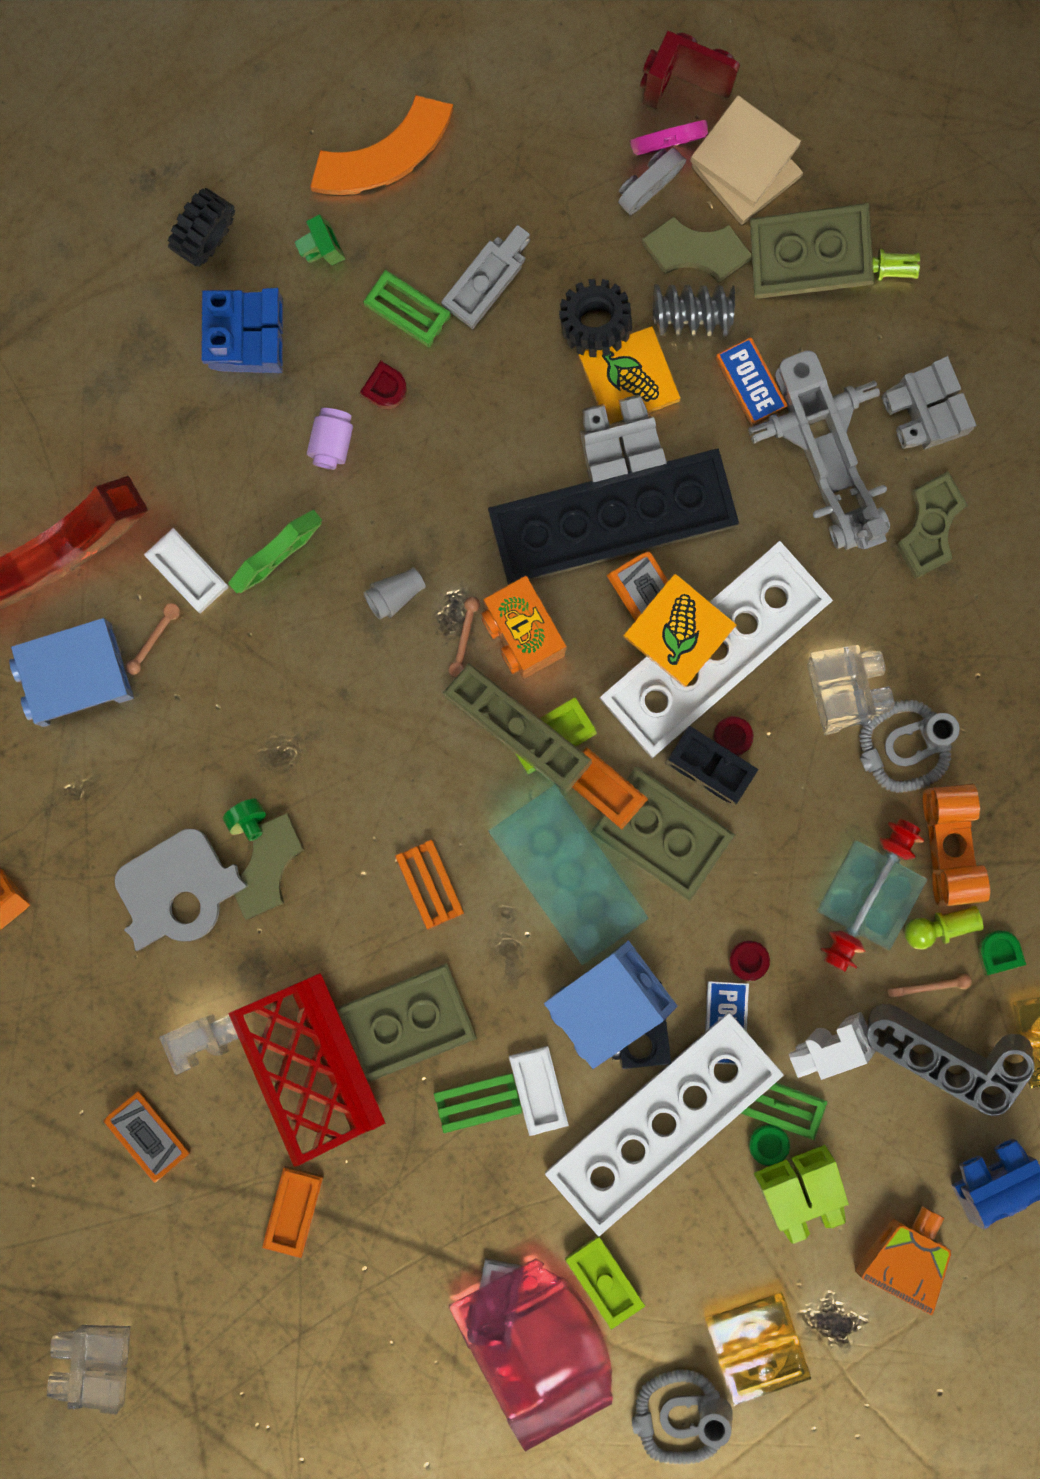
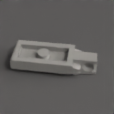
M517 225L505 241L499 237L493 242L489 241L441 302L442 306L473 330L521 270V266L526 260L521 253L530 242V234Z

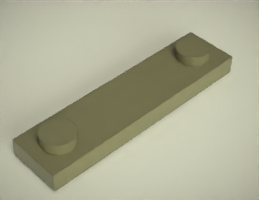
M470 663L467 664L443 692L448 700L565 793L571 789L592 764V760Z

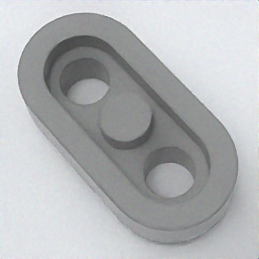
M664 148L659 150L648 162V170L639 178L636 175L631 176L621 186L619 193L622 196L618 203L629 215L634 214L679 173L685 165L686 159L675 148L668 152Z

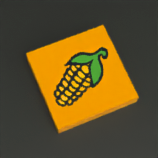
M652 326L629 334L630 337L627 342L621 340L622 348L617 352L612 346L609 347L610 355L603 356L602 350H597V357H590L589 350H586L584 355L578 354L596 404L605 405L609 424L623 420L618 400L627 397L641 396L647 413L680 402L681 398Z
M674 574L623 637L685 688L737 624L678 575Z

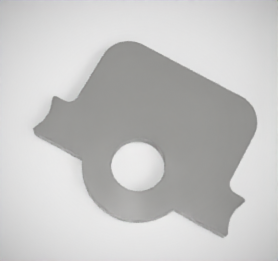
M197 829L180 831L123 865L115 876V887L133 920L132 924L125 928L124 931L133 939L135 951L145 948L165 935L177 941H193L204 937L217 922L220 910L219 903L248 887V884L239 876L237 865L234 864L228 868L223 867L206 835ZM182 892L194 894L200 902L199 916L189 924L179 922L172 913L173 900Z

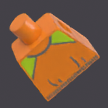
M922 1206L912 1227L897 1219L891 1220L859 1263L855 1272L867 1282L932 1315L951 1257V1250L935 1240L945 1218Z

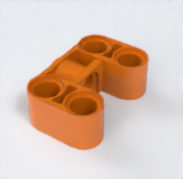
M975 784L932 787L924 790L923 811L928 829L933 870L932 886L936 904L938 906H953L988 902L990 898L989 877L984 865H976L971 832V821L978 820L980 815L979 796ZM948 835L956 837L960 844V850L955 857H950L943 849V841Z

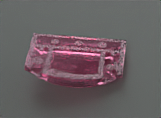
M536 1258L449 1305V1309L468 1349L470 1348L505 1414L510 1428L525 1452L612 1405L613 1399L611 1392V1362L606 1343L595 1317L573 1286L564 1277L561 1276L560 1278L556 1274L542 1268L544 1263Z

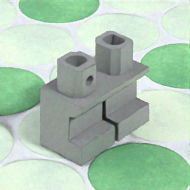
M948 356L933 362L931 366L920 371L904 375L897 385L882 395V401L889 415L907 408L912 420L898 426L896 429L897 437L903 449L922 445L925 450L966 436L977 426L964 394H958L961 387Z
M635 395L618 400L623 420L611 424L608 422L605 405H596L583 409L584 431H580L588 477L592 482L628 474L627 469L631 472H636L667 464L657 435L655 418L647 413L641 396Z

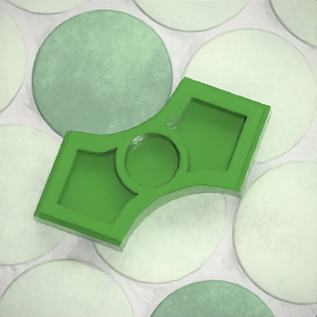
M312 510L291 521L268 545L245 560L228 582L231 588L236 593H242L265 580L281 562L307 543L322 524L321 517Z

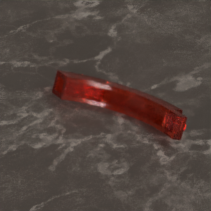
M129 476L96 486L75 509L56 524L22 546L0 557V610L32 595L75 570L115 542L144 516L148 508Z

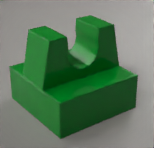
M319 214L306 221L310 233L295 241V245L302 258L305 257L309 263L324 258L332 266L346 259L331 224Z

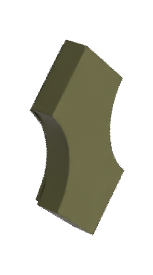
M672 217L642 239L643 246L664 274L678 268H696L709 273L720 283L752 258L751 253L729 225L713 232H699L685 227L675 217Z
M949 471L911 492L916 505L915 523L911 532L896 546L915 579L953 559L948 544L949 528L954 517L968 505Z
M287 813L260 825L259 827L263 834L253 840V853L250 863L240 875L241 879L248 884V887L234 894L245 920L284 904L281 892L283 872L288 863L304 851Z

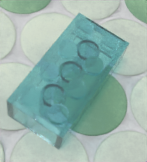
M556 785L547 789L488 831L581 965H584L649 919Z

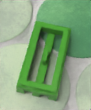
M387 270L383 272L363 301L364 306L428 348L434 342L435 336L442 330L444 323L451 317L450 311ZM389 284L438 317L435 321L431 320L385 290V285ZM379 296L429 330L427 333L378 302L376 298Z
M513 1073L434 1092L443 1133L522 1113ZM507 1083L508 1091L446 1107L444 1099ZM510 1099L512 1102L510 1107L452 1122L449 1120L448 1115Z
M776 1082L769 1089L816 1106L815 1112L811 1113L765 1095H761L755 1101L811 1121L809 1129L749 1106L741 1113L815 1140L827 1101Z

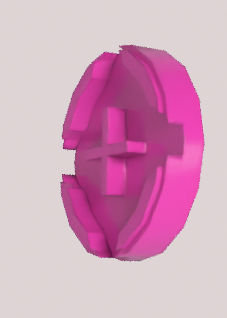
M707 120L688 123L631 139L629 141L633 154L642 155L705 138L709 134Z

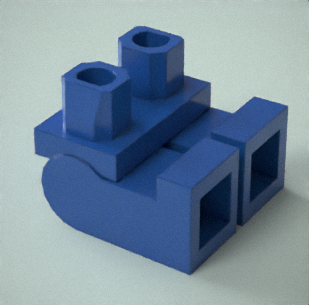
M265 288L262 289V292L243 293L242 290L202 291L203 364H208L210 369L221 372L283 373V338L281 336L283 334V298L279 289Z
M1013 1138L994 1148L1000 1161L989 1166L990 1172L981 1156L972 1157L959 1164L963 1179L951 1185L969 1222L983 1230L994 1222L1013 1216L1040 1200V1165L1037 1159L1028 1156L1018 1141Z

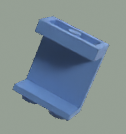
M105 618L11 647L14 658L9 660L10 669L15 681L22 682L25 696L21 697L22 709L28 720L33 719L36 725L45 727L50 725L49 720L108 701L114 700L121 703L134 699L112 623Z
M629 940L567 987L561 988L544 1003L550 1012L552 1020L559 1027H562L574 1043V1048L578 1055L586 1060L592 1069L663 1022L678 1007Z

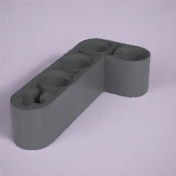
M881 1004L876 1006L869 1015L867 1040L875 1051L984 1114L990 1116L1004 1114L1012 1106L1033 1075V1047L1030 1041L1022 1035L1008 1034L1003 1036L989 1056L984 1058L894 1005ZM923 1044L932 1050L925 1054H919L912 1048ZM1012 1054H1019L1025 1058L1019 1063H1010L1005 1060L1007 1056ZM954 1065H960L965 1067L967 1071L962 1074H953L947 1069ZM989 1086H996L1003 1091L996 1095H990L983 1090Z

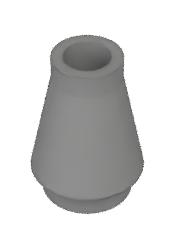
M413 567L406 572L371 583L370 589L364 592V597L372 612L381 620L386 616L389 618L394 616L426 586L419 572Z

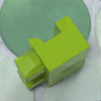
M826 1145L791 1158L805 1193H803L798 1177L788 1160L754 1172L770 1214L779 1231H783L793 1244L807 1239L810 1235L806 1221L820 1216L825 1228L831 1229L846 1222L844 1206L849 1205L837 1163Z

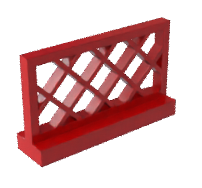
M321 973L228 1013L294 1167L365 1132L386 1124ZM292 994L299 1008L296 1022L278 1014L283 998ZM273 1003L271 1010L264 1008V1006ZM255 1012L268 1018L262 1037L250 1032L244 1015ZM275 1022L293 1030L287 1048L269 1041ZM300 1034L312 1038L315 1045L312 1059L295 1052ZM266 1049L284 1056L278 1075L266 1070L263 1063ZM292 1060L309 1067L303 1086L286 1079ZM317 1071L327 1075L332 1086L328 1097L311 1090ZM283 1087L300 1094L295 1113L283 1109L279 1098ZM308 1098L325 1105L320 1124L303 1118ZM333 1109L344 1113L351 1130L340 1134L328 1129ZM300 1125L317 1132L312 1149L305 1153H302L296 1139ZM325 1136L331 1138V1140L323 1143Z

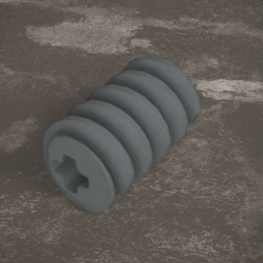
M654 284L653 324H657L660 335L664 336L668 325L672 324L676 336H680L684 325L688 324L692 336H696L700 325L705 326L707 336H712L716 325H720L723 336H728L734 322L735 286L731 287L728 297H726L721 285L715 287L712 297H710L706 285L699 287L696 296H694L690 285L684 286L680 296H678L675 285H669L665 296H662L659 285Z

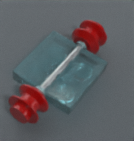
M899 819L897 824L888 822V826L893 831L889 838L879 839L883 849L886 851L884 855L855 840L816 910L818 913L845 927V932L841 930L829 932V935L834 940L831 948L820 949L827 954L824 961L843 972H846L848 966L857 969L852 960L855 953L866 952L862 942L856 939L860 936L886 950L891 949L928 880L899 864L900 859H915L916 856L911 850L914 843H924L925 841L918 836L921 829L908 821Z

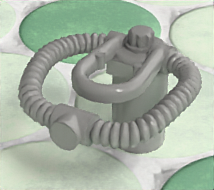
M907 699L905 701L901 700L900 703L896 701L891 703V706L887 705L879 709V712L877 711L875 714H872V717H869L865 724L862 725L863 728L860 730L861 734L859 735L861 739L859 741L864 753L861 754L860 760L865 771L873 772L875 780H878V784H881L882 787H886V790L890 789L891 792L895 791L896 793L899 791L901 793L904 791L908 792V790L916 791L917 788L920 790L921 787L925 788L937 782L938 778H942V775L948 770L947 766H950L948 761H951V753L949 751L952 748L951 743L959 735V723L950 714L931 712V708H928V705L923 706V702L919 703L917 700L909 701ZM913 710V712L922 715L924 719L892 731L886 739V755L896 765L905 767L914 765L936 752H940V757L935 769H932L923 777L920 776L919 778L899 782L891 779L888 775H885L886 772H883V762L877 749H873L871 737L873 729L884 720H887V717L890 718L894 713H901V711L912 712ZM920 730L928 748L923 751L918 750L916 755L905 759L897 756L893 749L896 738L904 734L912 735L914 731Z
M685 1370L668 1371L667 1374L664 1373L659 1375V1377L656 1376L650 1382H646V1385H643L642 1389L639 1390L640 1394L637 1395L638 1399L636 1400L637 1414H635V1417H632L633 1432L638 1434V1437H641L644 1450H647L646 1453L650 1454V1458H654L655 1461L659 1460L660 1463L664 1461L665 1464L668 1462L669 1464H677V1462L678 1464H686V1462L687 1464H691V1462L693 1464L699 1463L712 1457L721 1446H724L729 1441L733 1420L732 1407L726 1399L720 1397L719 1391L715 1390L712 1382H708V1378H704V1375L694 1371L690 1372L689 1370H686V1372ZM677 1381L693 1382V1384L702 1388L705 1395L676 1396L669 1399L660 1411V1422L668 1435L680 1439L699 1435L700 1440L707 1446L694 1452L687 1451L681 1453L679 1451L677 1453L675 1451L673 1453L670 1451L669 1453V1451H662L656 1445L653 1439L654 1430L651 1413L648 1412V1401L652 1393L658 1390V1388L677 1383ZM686 1405L687 1408H690L691 1405H698L700 1415L698 1426L692 1423L689 1428L677 1429L670 1424L668 1414L673 1407Z

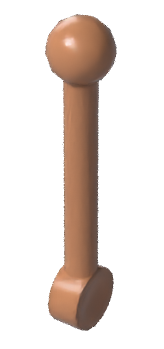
M468 597L464 602V607L467 611L455 662L449 667V673L454 678L465 668L462 664L473 615L480 606V602L476 597Z
M169 603L164 607V617L136 657L126 663L125 669L128 674L135 675L140 672V663L170 620H175L179 617L180 609L176 604Z
M962 973L956 979L888 989L889 998L957 986L961 989H967L971 986L972 979L968 974Z

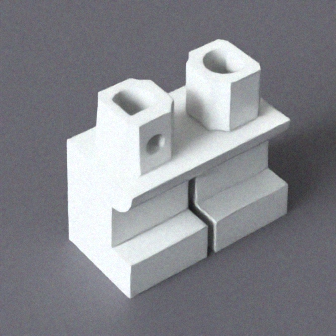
M862 1012L846 1017L836 1029L837 1034L832 1036L827 1029L816 1028L805 1043L795 1047L796 1051L791 1052L789 1057L798 1078L818 1071L822 1080L869 1062L876 1051L867 1040L868 1026Z

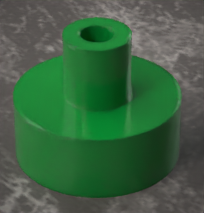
M252 798L230 808L222 819L232 835L245 833L248 840L253 841L263 834L258 824L265 818L266 813L258 799Z

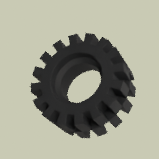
M202 188L198 194L195 193L192 196L191 203H186L184 212L178 215L176 219L178 222L173 225L171 229L172 234L168 238V242H170L168 248L195 267H200L202 263L205 264L209 256L212 257L215 254L216 247H220L223 242L222 238L227 236L230 230L228 226L234 220L232 218L235 215L234 205L210 189Z
M588 279L589 287L584 288L583 283L580 282L576 284L577 293L569 289L565 293L566 300H561L559 315L564 339H567V345L571 349L576 346L578 354L584 355L586 349H588L590 357H597V350H602L603 356L610 355L609 347L612 346L617 352L622 348L621 340L627 342L630 337L629 331H632L630 303L625 292L621 293V288L617 284H614L610 289L609 280L602 279L601 286H596L595 279ZM595 309L605 310L611 315L610 321L599 327H589L581 322V317L586 312Z

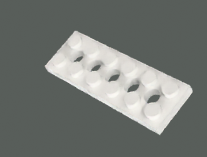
M779 541L710 601L712 605L734 623L737 615L741 613L751 614L757 622L755 632L742 634L735 627L723 641L727 647L726 657L718 661L709 658L697 673V681L692 686L684 688L646 657L599 699L647 754L653 758L833 600L782 542ZM771 587L782 589L787 598L785 606L781 608L770 607L765 601L766 590ZM651 691L662 692L667 698L666 709L660 713L649 711L645 705V696Z
M728 1012L678 1055L671 1064L662 1069L545 1172V1175L599 1237L781 1079L784 1074L733 1015ZM721 1059H730L737 1065V1074L730 1081H721L714 1075V1066ZM690 1086H699L707 1094L706 1102L699 1108H691L683 1101V1093ZM669 1113L675 1118L676 1127L670 1134L662 1135L653 1129L652 1121L657 1114ZM635 1139L644 1145L645 1155L642 1159L629 1161L623 1156L621 1148L626 1141ZM605 1166L611 1169L615 1176L612 1185L607 1188H599L594 1185L591 1180V1173L595 1168Z

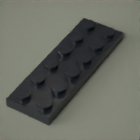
M719 448L667 461V464L636 472L628 471V474L597 482L589 481L488 508L508 585L524 576H527L529 581L739 526Z

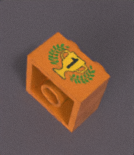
M527 576L483 599L485 611L481 613V620L492 640L497 637L501 639L504 647L500 648L502 651L501 656L511 674L519 671L524 680L565 657L567 646Z

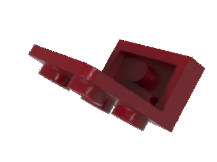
M667 30L659 50L657 51L652 48L644 64V75L640 83V87L645 89L642 103L657 109L672 75L721 97L729 98L735 84L740 63L734 59L732 54L723 49H709L698 44V41L689 34L682 32L675 34Z

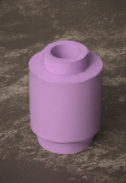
M333 408L320 409L319 416L314 418L306 453L309 457L313 458V465L334 470L337 464H345L353 425L350 424L351 415L349 413Z

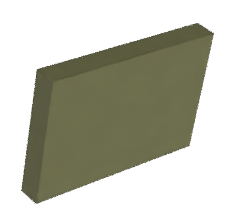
M869 203L750 219L754 296L756 299L874 285Z
M636 766L627 778V781L645 795L648 800L622 830L603 814L590 833L690 901L735 834Z
M447 963L336 1007L368 1082L477 1039Z

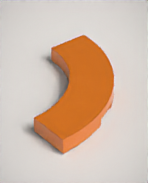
M415 95L413 104L403 122L380 142L351 152L320 150L310 186L311 191L328 195L360 194L361 191L382 185L388 186L412 172L413 168L429 152L435 149L449 125L454 110L453 104Z

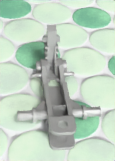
M804 351L784 359L775 372V381L788 405L789 413L777 417L776 414L769 416V421L749 427L748 432L752 436L753 444L775 435L776 438L784 437L804 449L826 507L815 510L813 517L819 518L827 514L830 515L833 526L829 527V533L837 549L844 547L845 550L858 546L859 549L865 550L886 542L885 534L890 529L889 519L882 507L876 508L872 497L885 493L887 487L881 485L867 490L857 471L856 465L858 461L847 436L853 410L859 408V403L880 396L879 388H876L877 383L873 380L856 388L848 386L844 388L843 393L832 396L819 359L813 351ZM825 419L830 433L814 439L809 425ZM852 486L853 489L850 490L852 496H856L860 508L844 514L838 501L842 500L840 494L834 495V493Z

